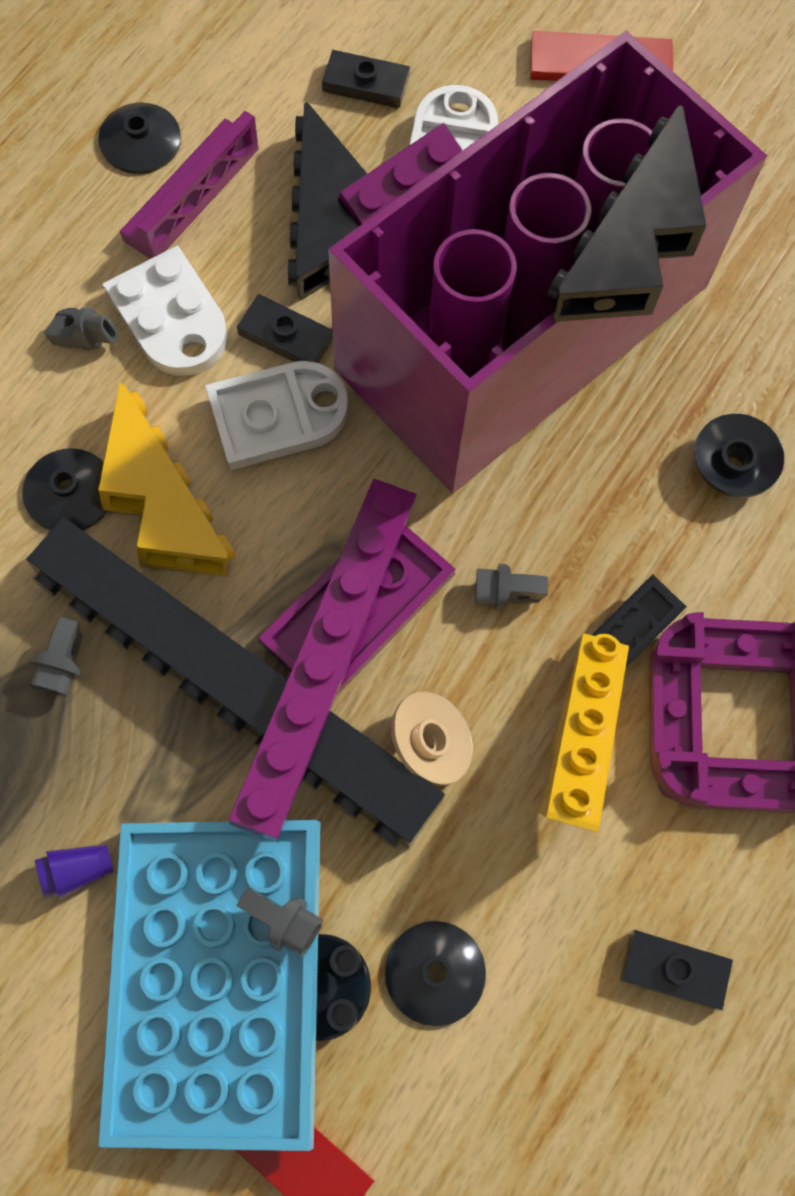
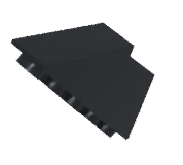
M308 102L304 103L303 116H296L295 138L296 142H302V151L294 150V177H300V186H292V212H299L298 222L290 223V248L297 249L296 259L288 260V285L297 286L300 300L305 299L330 283L328 249L359 227L338 196L342 190L367 174Z
M678 106L670 119L662 116L658 120L647 143V146L650 147L649 151L645 156L637 153L625 173L623 183L626 186L620 194L612 191L606 199L598 216V220L601 221L596 232L587 229L581 237L572 257L576 260L575 264L569 272L561 269L554 278L546 297L555 302L552 322L652 315L664 286L659 259L694 256L707 225L683 106Z

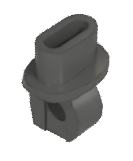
M82 307L80 310L77 308L60 310L44 332L52 344L65 347H82L84 349L99 348L102 343H115L118 339V330L107 315H98L94 309Z
M498 563L497 570L477 568L475 604L494 605L495 611L502 612L507 601L518 604L539 603L540 600L548 595L547 576L511 574L510 567Z
M63 617L59 618L47 651L37 652L32 659L31 664L36 667L30 683L31 687L66 697L72 680L80 678L82 672L74 663L82 639L78 621Z
M248 887L236 905L270 927L268 938L272 948L280 951L285 947L301 958L309 950L324 921L307 910V902L303 899L291 900L284 906H281Z

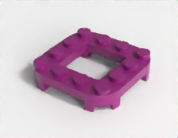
M704 612L686 614L684 618L672 623L662 633L653 646L649 659L650 760L660 792L667 798L693 808L795 813V621L787 623L704 618ZM701 668L789 673L793 761L708 757V753H703Z

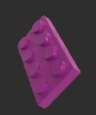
M407 526L404 528L337 695L455 575L456 569ZM339 558L258 638L259 643L290 672L294 667Z

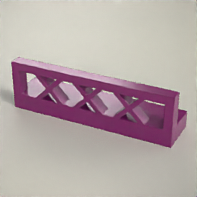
M244 111L233 123L225 118L120 230L122 240L149 259L165 252L259 150L255 116Z

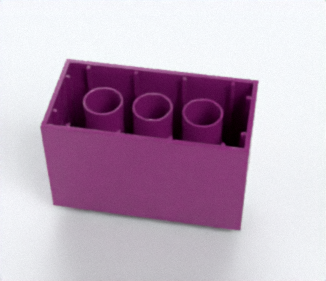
M626 30L328 249L334 370L453 494L708 286L768 155ZM683 106L707 225L694 256L659 259L664 286L652 315L552 322L555 302L546 297L554 278L561 269L569 272L575 264L576 260L572 257L581 237L587 229L596 232L601 224L598 216L606 199L612 191L620 194L626 186L623 183L625 173L637 153L645 156L649 151L650 147L647 146V143L658 120L662 116L670 119L676 108Z

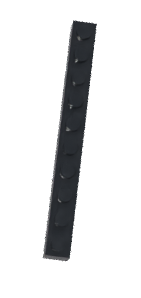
M63 517L26 558L36 573L32 580L52 596H55L60 591L72 601L68 604L69 608L88 623H91L96 618L108 628L104 633L123 649L127 650L133 645L145 655L141 659L142 662L155 673L164 677L169 672L179 679L182 683L178 688L194 702L201 705L206 699L217 707L220 711L216 716L229 728L239 733L244 727L255 735L258 739L254 744L259 748L288 679ZM332 711L329 713L302 782L314 790H317L321 784L336 795L332 802L353 819H356L361 814L375 824L372 832L394 849H396L399 843L407 849L412 846L443 803L445 793L423 777L411 773L402 762Z

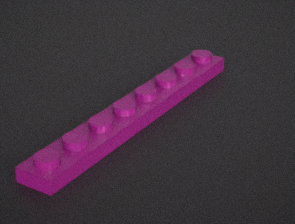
M373 478L229 817L230 825L274 842L278 841L415 504L416 493Z

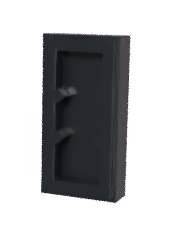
M332 49L322 80V91L400 108L410 77V66Z
M260 294L256 296L237 325L238 335L293 362L310 361L319 363L333 341L332 329Z
M652 574L592 636L608 634L615 637L620 644L628 645L627 667L687 606Z
M633 930L631 931L620 981L717 1011H723L733 959Z

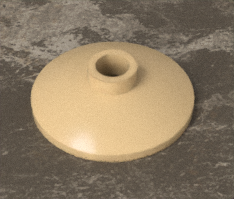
M427 691L413 693L398 704L392 717L391 732L396 752L405 767L411 773L423 777L429 783L436 786L449 785L461 779L470 767L473 756V743L469 727L459 710L446 698Z

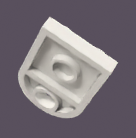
M448 85L437 88L427 94L417 108L410 145L444 122L462 150H464L498 125L496 109L486 95L474 88L463 85ZM455 103H463L470 109L465 112H456L450 106Z
M178 245L102 284L106 295L149 362L160 371L175 376L195 375L212 367L224 353L227 344V329L223 313ZM190 343H201L206 347L204 352L196 357H188L182 353L185 346Z
M292 362L205 385L230 471L322 446L340 433L348 415L347 391L342 380L330 368L315 362ZM327 391L333 393L337 397V401L329 407H320L313 402L314 396L320 392Z

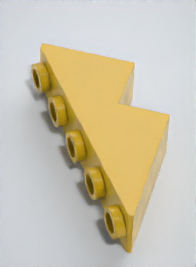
M119 383L99 486L102 509L105 511L142 515L137 543L140 566L227 577L228 561L235 558L231 543L223 533L217 536L210 522L213 521L207 504L202 497L196 499L193 497L187 487L190 485V479L180 461L174 463L171 461L166 452L169 449L166 438L157 425L151 427L144 417L147 415V410L136 390L129 392L124 383Z
M582 634L550 753L554 757L539 809V814L546 818L595 832L599 831L629 650L628 645L620 644L611 635L599 634L592 636Z

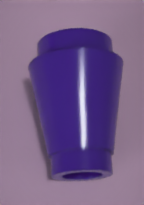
M106 843L99 846L93 845L46 851V857L35 860L45 899L58 896L60 900L103 878L104 875L114 872Z

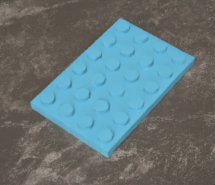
M286 820L277 842L230 825L229 822L121 824L99 1147L310 1151L314 1149L318 934L302 958L285 947L277 951L271 947L268 934L270 927L236 905L248 887L281 906H284L291 900L303 899L307 902V910L319 917L321 825L319 821Z

